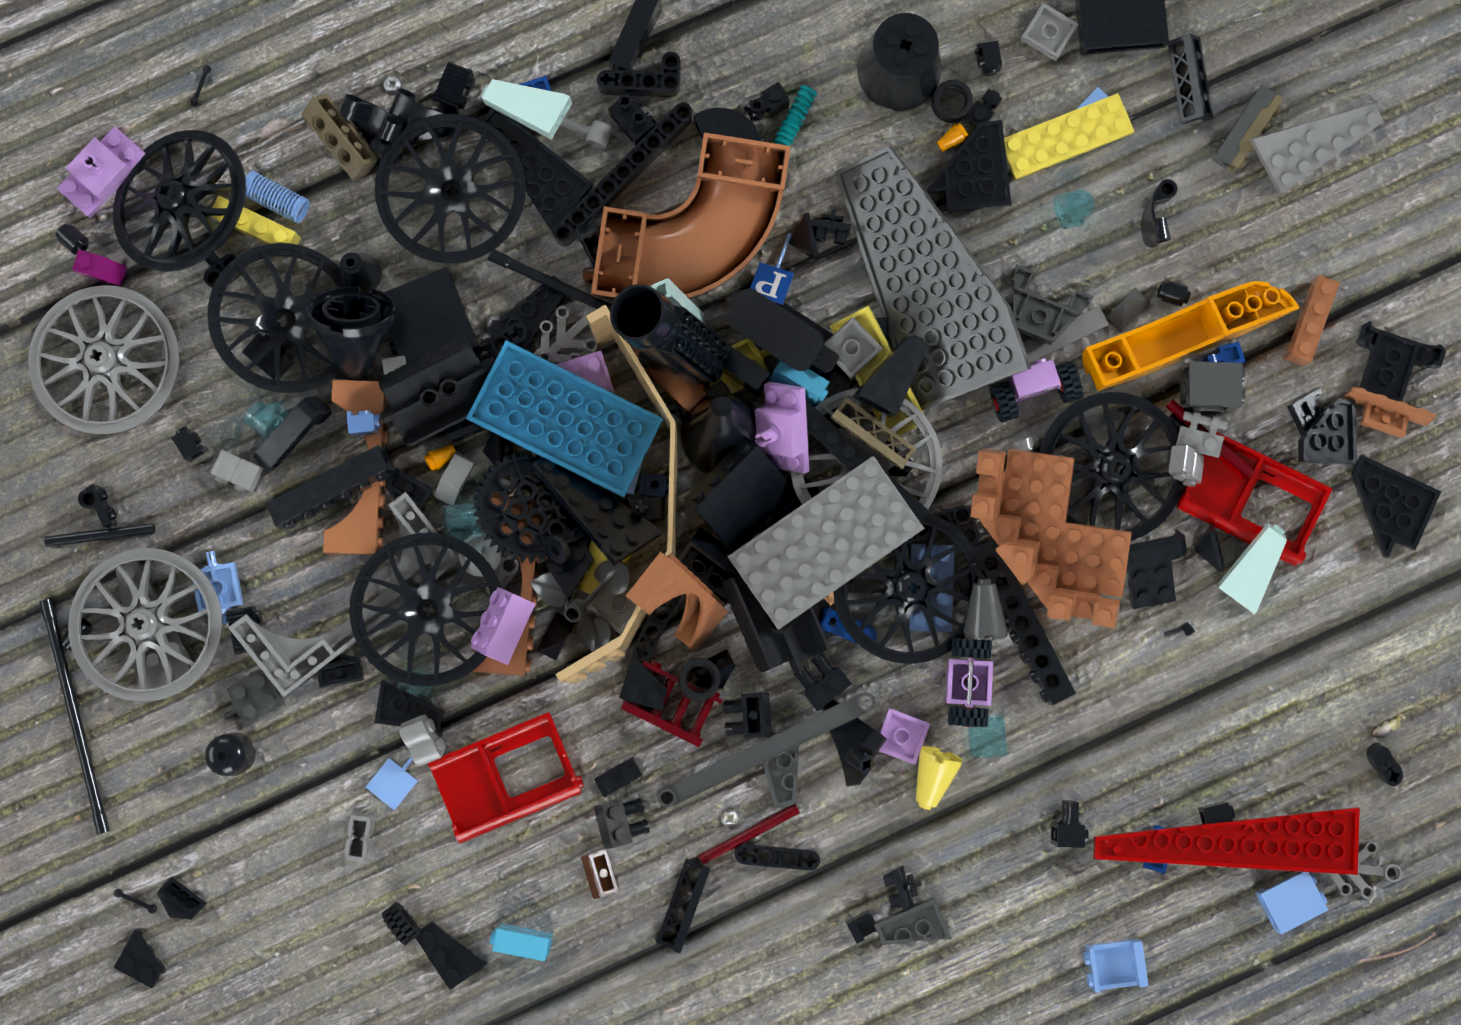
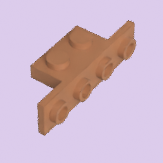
M1352 387L1344 397L1347 400H1356L1357 404L1364 406L1360 425L1400 438L1406 433L1408 421L1427 426L1436 417V414L1429 412L1427 409L1416 408L1408 405L1406 402L1395 401L1387 398L1385 395L1368 392L1364 388Z

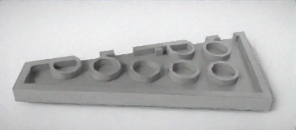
M1370 103L1249 140L1277 193H1283L1384 121L1376 105Z
M134 561L123 565L122 567L139 587L143 574L140 563ZM116 569L122 605L130 607L133 600L131 590L124 577ZM149 581L148 597L152 602L159 597ZM136 619L137 624L134 625L135 628L142 629L141 625L144 621ZM174 631L166 635L169 645L194 661L179 632ZM149 648L145 654L147 689L167 685L162 661L157 651ZM169 654L173 681H175L192 666ZM135 662L134 671L137 681V687L138 689H141L137 665ZM140 701L141 705H144V704L147 703V702Z

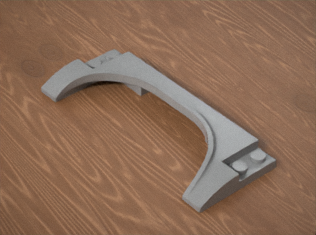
M406 492L388 505L397 519L402 537L416 533H438ZM418 546L428 572H430L436 558L443 549L442 546ZM411 547L402 551L398 569L409 586L419 588L422 582L421 569L414 548ZM449 548L441 561L436 579L460 561ZM395 576L391 583L400 586ZM386 588L383 593L368 605L382 608H398L405 602L401 594ZM363 608L366 632H369L386 619L389 614ZM247 614L229 627V630L283 697L356 642L350 619L327 634L306 639H294L274 634L258 625Z

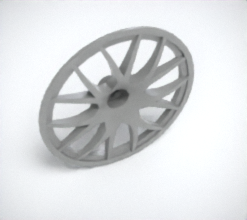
M118 286L88 287L78 290L57 302L45 314L32 337L28 358L31 383L45 409L63 424L75 430L91 434L120 433L141 425L159 411L170 396L177 380L180 363L178 340L173 326L163 311L142 294ZM100 297L122 299L109 322H107L98 300ZM89 299H93L99 318V333L94 338H90L87 335L73 308L74 305ZM129 301L143 309L145 312L133 330L123 339H116L114 333L127 302ZM69 310L78 336L52 329L51 326L65 311ZM150 316L159 328L161 335L137 339ZM48 332L72 340L79 344L80 353L75 358L57 357L41 353ZM164 341L166 361L139 363L132 362L127 358L129 353L135 348ZM95 352H99L102 354L99 357V361L93 359V357L96 356ZM41 357L68 365L47 380H43ZM165 366L158 388L138 371ZM83 371V381L78 388L65 399L56 403L46 387L74 372ZM132 374L155 391L153 396L141 408L122 387L121 375ZM104 383L109 394V421H88L96 387ZM85 393L82 419L71 415L62 408ZM119 394L136 411L126 417L115 420Z
M859 388L837 393L818 404L815 408L823 416L827 413L832 416L834 414L832 410L839 407L846 397L860 407V401L853 398L854 393ZM904 399L899 411L908 418L895 425L891 430L896 432L912 420L924 438L913 446L917 449L926 443L930 466L927 467L912 461H908L905 465L906 467L929 472L923 493L904 485L901 486L911 495L920 497L919 502L928 509L936 496L941 481L942 452L935 430L929 420L915 405ZM881 413L880 422L885 425L886 415ZM842 428L853 443L870 458L874 456L882 469L889 474L888 470L894 466ZM884 432L876 433L877 439L886 444V441L890 438L889 434ZM907 448L897 454L904 457L910 450ZM833 454L809 456V461H838L842 465L843 470L840 475L833 478L805 484L803 473L793 472L790 469L793 487L802 505L812 499L807 488L831 485L851 472Z
M155 548L128 550L114 555L99 564L84 579L77 590L71 605L68 622L71 649L84 674L96 686L113 696L125 700L143 702L172 697L193 685L212 663L219 648L223 626L220 602L214 587L206 575L186 558ZM146 560L138 587L122 565ZM152 560L172 565L164 591L157 600L151 602L148 597V583ZM115 568L119 570L131 590L133 600L130 607H124L100 582L107 573ZM177 569H179L195 585L171 596ZM95 585L113 609L84 608L85 602ZM199 589L207 609L182 618L173 619L167 616L171 605ZM82 613H100L115 616L120 622V626L115 632L107 634L81 635ZM208 613L207 638L182 626ZM136 619L144 621L141 625L142 629L135 628L134 625L137 624ZM176 631L204 641L205 645L197 661H192L169 645L166 635ZM82 639L112 641L92 663L85 651ZM123 642H129L131 649L129 657L120 672L111 681L96 667L116 647ZM149 648L157 651L167 679V685L153 689H147L145 654ZM169 654L192 666L175 681H173ZM136 662L141 689L128 688L117 684Z

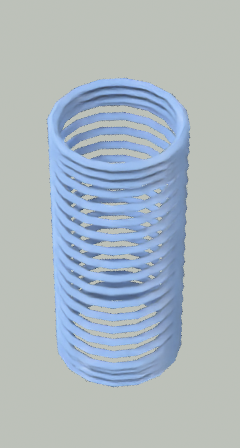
M250 171L245 176L247 189L245 197L296 224L304 219L309 209V199L299 194L297 195L296 192L293 193V191L286 187L283 188L280 184L272 180L270 181L269 178L263 177L258 172Z

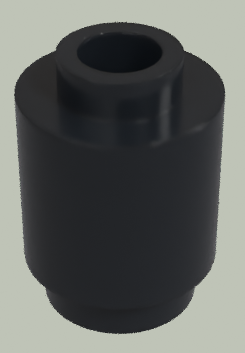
M63 224L56 231L55 235L58 238V242L72 254L77 255L78 249L82 251L88 249V238L73 225Z
M1169 280L1167 282L1162 281L1158 289L1157 298H1161L1163 302L1182 307L1183 303H1188L1191 292L1188 291V286Z

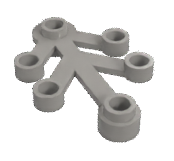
M559 306L555 311L557 316L556 341L549 347V333L552 331L553 325L550 321H542L539 325L541 345L534 354L541 357L543 353H546L548 355L547 361L561 363L571 360L573 355L580 357L578 353H571L570 355L555 354L562 347L580 348L587 351L596 350L597 343L594 339L573 340L572 338L589 324L586 318L589 312L597 309L590 306L586 307L583 311V317L565 332L566 318L569 315V310L565 306ZM561 308L566 311V315L563 317L558 314ZM544 323H548L550 325V329L548 331H544L542 329V325ZM593 341L594 348L589 349L587 343Z
M1366 841L1363 844V849L1358 853V873L1383 876L1385 880L1390 882L1399 881L1402 878V870L1398 865L1387 864L1384 867L1360 864L1368 856L1378 852L1377 843ZM1369 844H1373L1374 849L1371 852H1369L1367 848ZM1392 868L1394 873L1389 877L1387 872ZM1319 873L1332 879L1340 895L1349 896L1352 893V886L1344 882L1339 874ZM1347 874L1359 888L1361 897L1370 899L1374 896V889L1367 885L1359 874ZM1344 885L1348 887V891L1346 893L1342 892V887ZM1365 888H1369L1370 893L1367 896H1365L1363 892Z

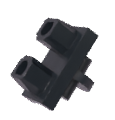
M832 208L831 214L822 213V220L813 219L812 228L815 241L825 242L826 233H835L834 244L845 245L847 237L850 235L852 224L840 223L843 222L844 216L835 215L836 209Z
M904 865L885 874L883 879L886 887L896 885L898 893L889 895L891 907H902L904 910L914 905L912 897L918 896L917 887L922 886V882L915 881L913 874L906 875Z

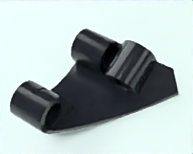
M402 88L397 90L391 108L386 110L403 123L400 133L410 125L431 116L458 114L447 108L432 109L415 101V94ZM442 128L433 130L437 138L451 136L456 128ZM427 132L413 141L432 139V136Z
M346 94L339 114L351 120L369 144L370 150L378 158L377 165L379 166L383 154L393 147L392 145L398 138L403 123L381 107L357 96Z
M1163 180L1153 191L1145 206L1141 232L1144 244L1150 248L1171 240L1167 219L1165 217H1155L1154 205L1166 203L1175 196L1178 188L1173 180ZM1162 187L1169 188L1170 195L1164 194Z
M833 699L825 708V710L832 708L840 703ZM857 717L830 730L841 760L846 786L848 787L862 783L874 765V756L887 740L885 736Z

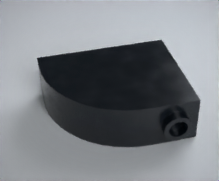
M710 108L693 115V121L702 140L705 132L767 142L764 136L760 137L753 123L746 116L735 110Z

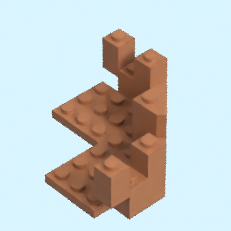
M987 448L980 450L976 473L980 474L978 491L973 495L970 517L978 518L999 545L995 549L1022 585L1026 582L1029 584L1048 609L1047 618L1070 621L1072 617L1093 620L1092 625L1115 628L1118 622L1121 600L1102 598L1100 596L1103 594L1123 597L1132 532L1066 522L1075 458L1008 449L1006 470H1004L1006 451Z

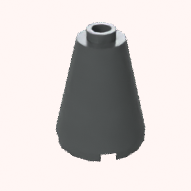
M989 578L978 579V582L973 584L963 630L965 638L985 640V638L992 637V640L1007 637L1008 631L996 583L991 582Z

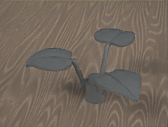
M607 560L597 566L594 577L601 584L584 601L576 599L571 602V599L568 600L550 572L530 582L535 592L549 605L561 607L565 604V618L570 622H578L576 634L579 640L592 652L609 643L611 627L603 617L592 618L591 615H584L587 611L586 604L602 587L613 595L625 592L630 583L629 567L622 561L613 566Z

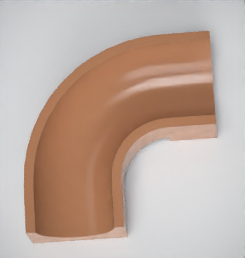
M704 132L696 185L690 197L680 207L665 214L649 215L643 212L604 206L591 295L614 300L623 289L631 285L644 284L651 286L669 278L687 298L693 299L717 289L732 279L756 255L774 225L785 188L791 146Z

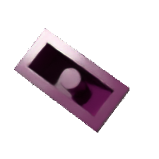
M78 249L72 270L81 276L121 287L127 266L100 255Z

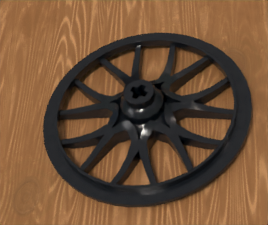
M458 114L431 116L403 130L392 145L393 147L383 154L375 178V199L378 212L383 224L392 237L412 254L437 263L469 262L499 247L516 227L521 217L526 197L523 166L510 142L489 124L473 117ZM456 128L447 154L433 130ZM466 129L482 135L467 164L457 167L454 162L455 149L461 130ZM429 132L442 160L439 169L429 168L421 160L410 143L419 136ZM486 138L503 153L502 156L477 163ZM407 146L421 169L393 165ZM504 160L508 161L513 179L489 185L478 186L473 183L474 176L484 168ZM391 171L416 175L425 179L428 184L422 191H388ZM514 185L511 209L487 194ZM452 188L459 192V194H455V198L447 195L451 192ZM388 196L414 199V201L395 219L390 208ZM476 199L487 201L509 214L500 229L495 231L470 210V202ZM425 204L434 205L435 212L413 239L399 227L398 224L415 209ZM454 212L461 217L467 250L446 252L444 239L446 218ZM468 218L493 234V236L482 244L471 248ZM437 222L441 251L430 249L417 243Z
M200 130L179 131L156 140L143 150L146 154L134 166L127 179L117 189L113 206V224L117 240L124 252L133 261L145 268L154 271L173 272L192 267L204 261L228 239L242 213L246 195V178L240 158L235 150L222 138ZM191 141L208 144L209 146L194 162ZM185 142L184 165L181 172L174 176L169 146ZM160 150L163 152V175L144 165L148 159ZM214 150H218L223 156L224 161L208 177L196 182L197 176ZM140 168L151 173L160 181L156 186L155 193H144L130 187L134 176ZM228 168L231 183L216 184ZM128 190L147 200L124 212ZM231 190L227 208H210L203 206L200 202L207 195ZM155 210V215L148 224L128 235L125 228V219ZM224 215L215 230L207 216ZM190 217L198 218L210 233V237L196 248L188 228ZM172 224V237L166 257L151 256L168 225ZM151 233L148 245L143 253L133 244L132 240ZM183 238L190 251L175 256Z
M273 243L250 249L236 257L225 267L210 293L207 320L213 345L229 369L244 381L258 388L278 393H297L315 389L324 385L341 372L335 361L332 363L315 349L305 337V331L313 330L307 320L306 308L307 305L313 303L312 298L319 294L312 293L321 270L331 277L338 287H344L339 277V267L332 260L302 245ZM269 257H293L284 281H282ZM298 258L318 268L305 293L294 297L290 291V282ZM258 260H264L277 290L274 298L265 296L245 271V267ZM240 272L254 296L225 290L230 281ZM226 296L249 302L257 306L262 315L257 319L220 317L222 297ZM282 316L285 317V321L289 322L284 327L281 326L280 322H277ZM220 322L250 328L228 347ZM259 331L268 333L270 342L247 367L231 352L234 347L249 336ZM286 341L295 346L300 361L302 380L280 381L281 345ZM272 350L275 380L251 371ZM305 350L329 367L319 374L307 378Z
M1104 392L1082 398L1059 414L1046 432L1039 453L1053 455L1059 437L1074 443L1088 452L1091 461L1084 465L1074 464L1073 470L1077 472L1072 475V482L1084 477L1093 479L1091 489L1068 508L1066 522L1082 524L1070 513L1091 500L1089 526H1095L1099 503L1103 495L1109 491L1114 495L1116 530L1121 528L1123 503L1143 521L1140 525L1123 530L1132 532L1131 540L1150 533L1166 520L1178 503L1184 487L1183 482L1173 478L1166 500H1164L1145 479L1170 477L1173 475L1169 472H1141L1136 466L1139 458L1147 454L1171 450L1172 446H1176L1179 433L1162 410L1144 398L1133 394ZM1108 404L1131 406V409L1116 430ZM1101 405L1108 431V441L1105 446L1099 445L1092 436L1083 412ZM1136 409L1154 420L1141 438L1131 448L1126 449L1123 443L1124 433ZM1077 416L1079 417L1086 442L1062 433ZM1158 424L1166 434L1171 446L1142 449ZM1116 463L1123 466L1120 469V474L1119 472H1114L1113 468H1116ZM1130 483H1137L1162 504L1158 511L1148 520L1137 509L1128 494Z
M929 513L920 521L921 524L931 526L925 551L919 562L913 564L908 559L907 540L900 545V551L897 548L891 551L895 559L894 570H885L875 562L871 567L876 573H859L855 576L880 580L886 587L881 595L871 598L847 600L846 583L833 591L836 611L847 633L863 649L887 661L916 664L928 662L949 653L952 650V638L965 639L963 630L966 616L963 622L960 623L944 615L932 605L931 596L939 592L970 602L969 597L944 586L971 572L973 588V584L978 582V578L973 570V563H976L984 578L978 555L965 535L945 519ZM936 529L946 534L956 543L955 546L931 557ZM960 548L969 568L944 579L935 580L931 578V568L946 555ZM911 581H914V585H918V589L914 590V594H912L911 590L907 589V586L911 585ZM877 603L859 627L852 616L848 604ZM895 605L897 613L881 643L878 644L868 637L863 630L884 607ZM915 609L922 612L930 630L934 647L920 651L913 650L909 624L910 615ZM932 615L958 626V629L940 644ZM900 624H902L909 652L896 651L884 647Z
M416 533L397 538L374 553L362 567L355 580L350 598L349 614L356 643L363 655L376 669L398 682L414 686H438L456 681L475 670L488 656L476 651L467 660L448 641L444 634V626L448 623H455L474 635L476 631L465 623L462 618L482 616L487 610L460 612L455 611L450 605L454 597L476 589L489 587L491 595L496 591L497 587L501 588L498 577L482 554L466 542L455 537L439 533ZM434 545L443 547L430 572L427 570L418 546ZM414 548L422 575V582L419 588L409 586L399 571L393 555L405 549ZM448 548L467 557L468 559L448 587L438 589L435 583L436 575ZM388 559L400 586L372 578L378 568ZM471 562L479 569L486 580V583L457 588ZM369 582H373L398 592L402 595L405 603L398 608H382L364 604L363 601ZM432 604L435 613L426 616L427 612L424 611V607H429ZM363 608L391 615L369 632H366ZM400 620L408 622L406 634L388 651L380 655L369 637L391 623ZM424 633L429 634L433 641L434 674L412 673L415 647L419 636ZM409 641L407 671L394 666L385 658ZM441 643L464 663L451 670L439 673Z

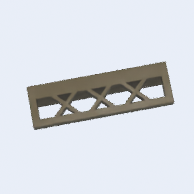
M847 397L830 418L899 470L904 468L916 450L914 446ZM846 404L854 409L855 418L849 419L841 413ZM857 412L863 415V417H858ZM868 419L871 421L873 431H866L860 427L859 420ZM886 432L889 434L891 444H883L877 439L876 433ZM893 438L897 440L898 443H893ZM904 445L910 451L903 458L895 452L894 446Z

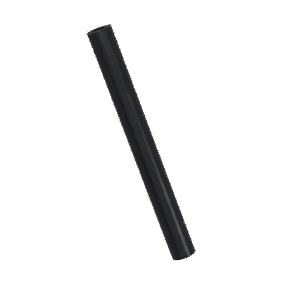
M154 523L52 535L44 537V544L46 547L148 535L155 534L156 529Z

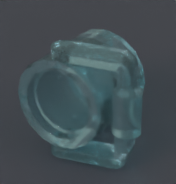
M1084 190L1060 194L1053 200L1057 219L1060 221L1063 229L1084 225V220H1086L1094 208L1092 195ZM1067 198L1064 205H1061L1060 199Z
M259 401L247 411L244 423L263 438L268 439L286 418L287 410L277 402H269L266 405L264 402Z

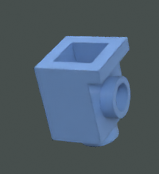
M348 411V434L351 436L378 434V428H381L380 415L371 414V411H359L355 415L353 412Z

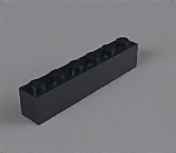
M377 445L267 502L266 505L275 527L284 528L285 530L292 529L297 526V522L309 520L316 516L315 513L334 507V503L352 498L353 493L368 490L371 488V484L389 479L390 474L396 472L387 448Z

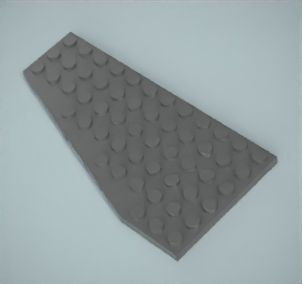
M888 146L835 171L882 317L889 318L888 335L893 349L902 339L909 335L919 336L924 340V343L929 345L910 386L922 411L1031 369L1010 305L894 148Z

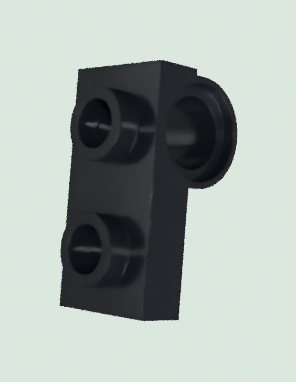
M95 484L86 487L78 495L79 504L84 508L96 510L103 527L112 528L117 526L118 524L115 520L117 514L113 507L108 505V494L105 489ZM94 494L95 501L89 505L88 497Z

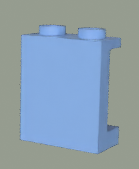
M1298 871L1299 873L1267 889L1261 888L1255 891L1275 932L1283 934L1328 911L1325 905L1327 904V899L1321 891H1318L1315 885L1317 880L1312 872Z
M1130 939L1085 945L1086 952H1083V959L1085 965H1088L1089 974H1086L1087 985L1095 993L1100 992V990L1136 985L1139 987L1149 986L1141 940Z

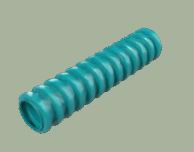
M806 85L800 86V91L797 92V97L793 100L795 103L791 104L792 109L788 110L789 115L785 116L786 120L782 122L783 126H780V132H777V138L773 140L774 144L787 146L793 144V138H796V132H799V127L802 126V121L805 120V115L808 114V109L811 108V103L814 102V98L817 96V92L813 88Z

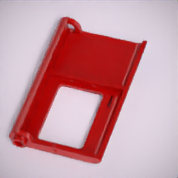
M1224 436L1223 443L1249 465L1255 473L1247 479L1222 456L1219 455V458L1202 454L1204 456L1201 484H1196L1194 487H1185L1177 504V509L1205 523L1214 524L1216 528L1251 544L1263 527L1244 519L1241 514L1259 479L1266 481L1311 504V509L1295 541H1286L1279 558L1293 566L1302 564L1307 555L1304 552V546L1333 488Z
M550 712L427 763L452 820V829L459 844L582 793V788L585 787L581 776H576ZM549 736L564 768L565 775L520 795L510 797L495 764V758Z

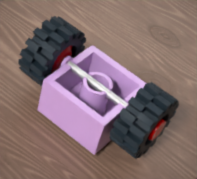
M1046 358L1034 361L1033 365H1030L1031 369L1006 378L1004 382L991 385L989 387L990 397L999 421L1003 423L1019 418L1017 402L1052 392L1056 388L1064 403L1083 398L1082 383L1074 363L1069 361L1055 366L1053 360L1046 361Z
M952 638L951 656L969 658L966 660L947 659L945 702L964 704L965 706L949 707L948 725L988 727L989 709L973 707V705L991 706L993 661L976 660V658H991V640Z

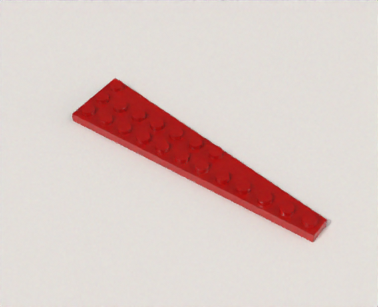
M1354 807L1094 836L1093 859L1358 875L1360 808Z

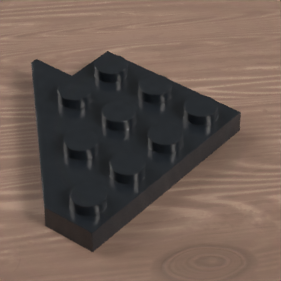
M1002 120L981 122L926 190L927 194L945 192L947 213L1012 205Z
M1360 455L1351 473V477L1382 556L1389 558L1395 543L1412 551L1416 550L1441 491L1366 456Z

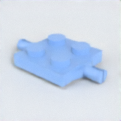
M215 551L206 552L208 565L200 570L209 579L217 593L222 611V624H228L226 611L232 607L244 605L236 563L218 564ZM199 589L195 590L198 612L207 608Z

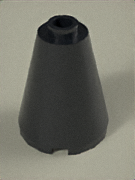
M351 252L341 258L339 277L344 287L360 286V292L371 293L372 288L376 289L379 286L382 269L373 256L367 253Z

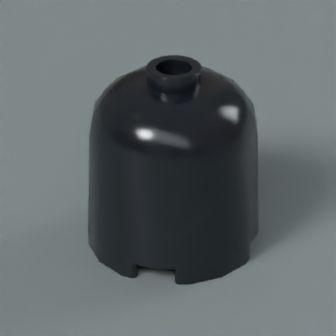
M230 732L217 736L209 742L205 750V760L211 771L220 776H238L252 767L255 761L256 750L247 736L241 733Z

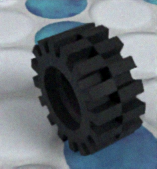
M395 902L382 912V918L387 924L388 929L391 930V933L396 936L400 943L406 945L420 934L417 923L399 902Z

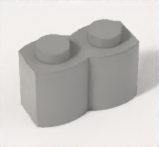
M1187 445L1172 446L1169 473L1173 475L1174 479L1183 482L1184 486L1194 487L1196 484H1201L1204 456L1196 453L1195 449Z
M221 450L210 473L215 475L214 480L225 485L229 481L235 484L234 489L246 494L247 490L254 492L264 468Z
M425 714L401 723L399 728L400 736L409 749L410 755L417 767L442 758L445 750L444 741L442 738H438L434 732L436 728L433 720L428 719Z
M355 814L350 818L348 823V835L350 838L345 845L346 860L363 862L368 859L372 849L370 837L375 827L372 815Z

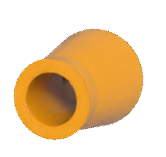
M961 123L954 124L936 143L940 150L944 152L964 143L969 135Z
M450 444L428 451L427 455L423 457L431 471H438L453 458L456 450Z

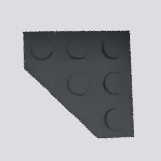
M1335 399L1329 403L1298 440L1299 462L1339 465L1357 464L1356 400Z

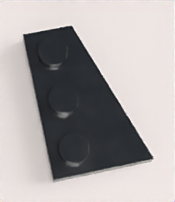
M381 679L374 723L400 727L401 723L425 714L428 719L433 720L436 728L434 732H441L444 710Z
M433 921L419 930L420 934L416 937V940L449 990L488 964Z

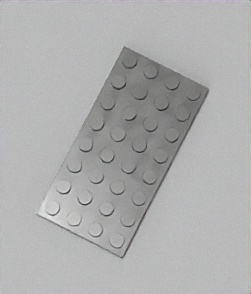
M872 456L733 552L728 558L779 630L919 533L924 527L878 461Z

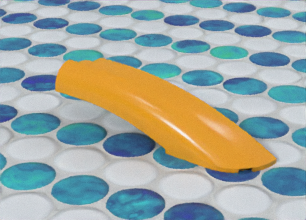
M1253 281L1209 296L1202 301L1149 324L1086 347L1082 353L1083 367L1086 375H1091L1099 392L1148 375L1235 339L1298 310L1299 306L1288 292L1282 288L1278 289L1271 286L1269 282Z

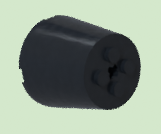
M899 13L884 20L862 48L857 63L858 81L865 95L876 105L893 109L892 111L911 110L928 101L938 87L942 72L939 41L935 29L926 19L912 13Z

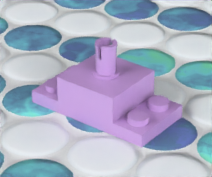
M114 126L101 141L94 137L65 168L70 172L69 176L56 189L85 215L91 218L122 185L131 170L146 153Z
M774 382L765 383V405L755 410V438H757L755 442L764 453H768L769 460L777 469L787 471L791 469L793 472L805 474L809 471L805 387Z

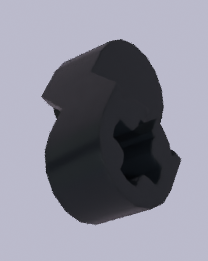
M1380 743L1371 744L1367 749L1366 755L1369 763L1378 773L1380 780L1390 786L1400 784L1403 779V772L1400 765L1392 757L1390 750Z

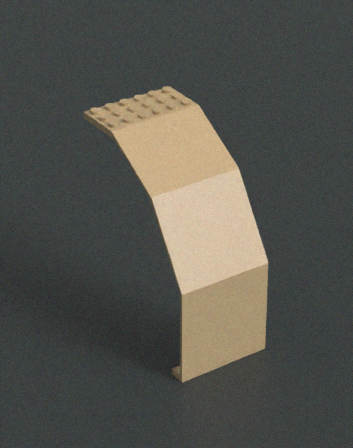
M604 305L586 316L594 340L599 348L615 340L670 432L668 542L665 555L672 554L676 557L679 445L676 423L631 346L614 330L610 321V311ZM637 606L621 636L558 672L556 676L559 681L567 684H578L588 678L586 676L587 673H597L604 669L607 661L615 662L624 657V651L629 648L647 613Z

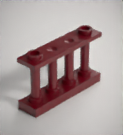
M651 659L649 663L644 661L642 665L647 667L653 676L657 672L667 677L664 685L668 689L664 700L665 704L675 682L678 683V678L661 670V664ZM687 682L691 690L704 692V690ZM715 692L711 698L705 700L693 727L689 728L688 731L680 728V721L691 701L685 695H683L673 718H670L669 721L660 718L662 715L660 710L650 708L648 712L641 708L642 705L630 701H624L620 709L700 747L703 741L700 738V730L714 702L716 701L721 704L722 699L719 698L721 694Z

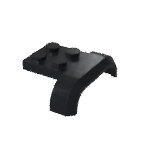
M1369 321L1360 326L1356 339L1357 345L1370 351L1359 388H1364L1366 391L1374 394L1385 395L1387 398L1395 401H1403L1413 366L1430 369L1440 368L1446 351L1441 344L1427 345L1377 329Z
M1178 529L1170 537L1130 544L1127 576L1131 607L1133 609L1176 601L1171 560L1181 558L1187 554L1185 535Z

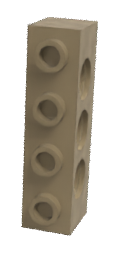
M328 94L311 98L301 115L352 180L368 175L378 161L376 155L370 150L351 123L339 114L340 109Z

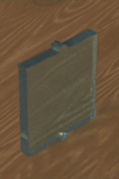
M1004 716L988 717V727H968L971 757L987 756L991 758L994 755L1007 754Z

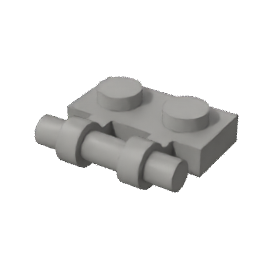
M1185 411L1183 420L1190 421L1191 424L1189 428L1180 427L1176 446L1187 445L1195 449L1197 453L1219 458L1224 436L1216 435L1217 428L1226 430L1228 422L1220 420V417L1213 416V418L1200 415L1199 412L1194 411V413ZM1197 425L1210 426L1209 433L1196 430Z

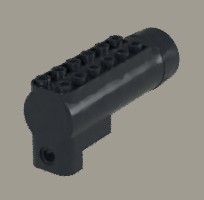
M644 284L631 285L623 289L615 297L610 309L611 324L614 330L628 344L640 350L638 357L643 368L673 374L681 381L691 385L705 382L716 383L717 380H720L723 360L727 358L729 351L728 346H726V342L690 311L684 307L673 305L665 295Z

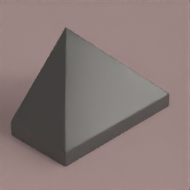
M1135 287L1106 319L1122 333L1151 301Z

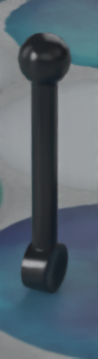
M209 65L203 67V75L194 98L191 99V106L196 107L198 104V97L207 74L211 72Z
M121 889L114 891L115 897H122L146 908L149 913L157 911L155 904L148 905L124 894Z

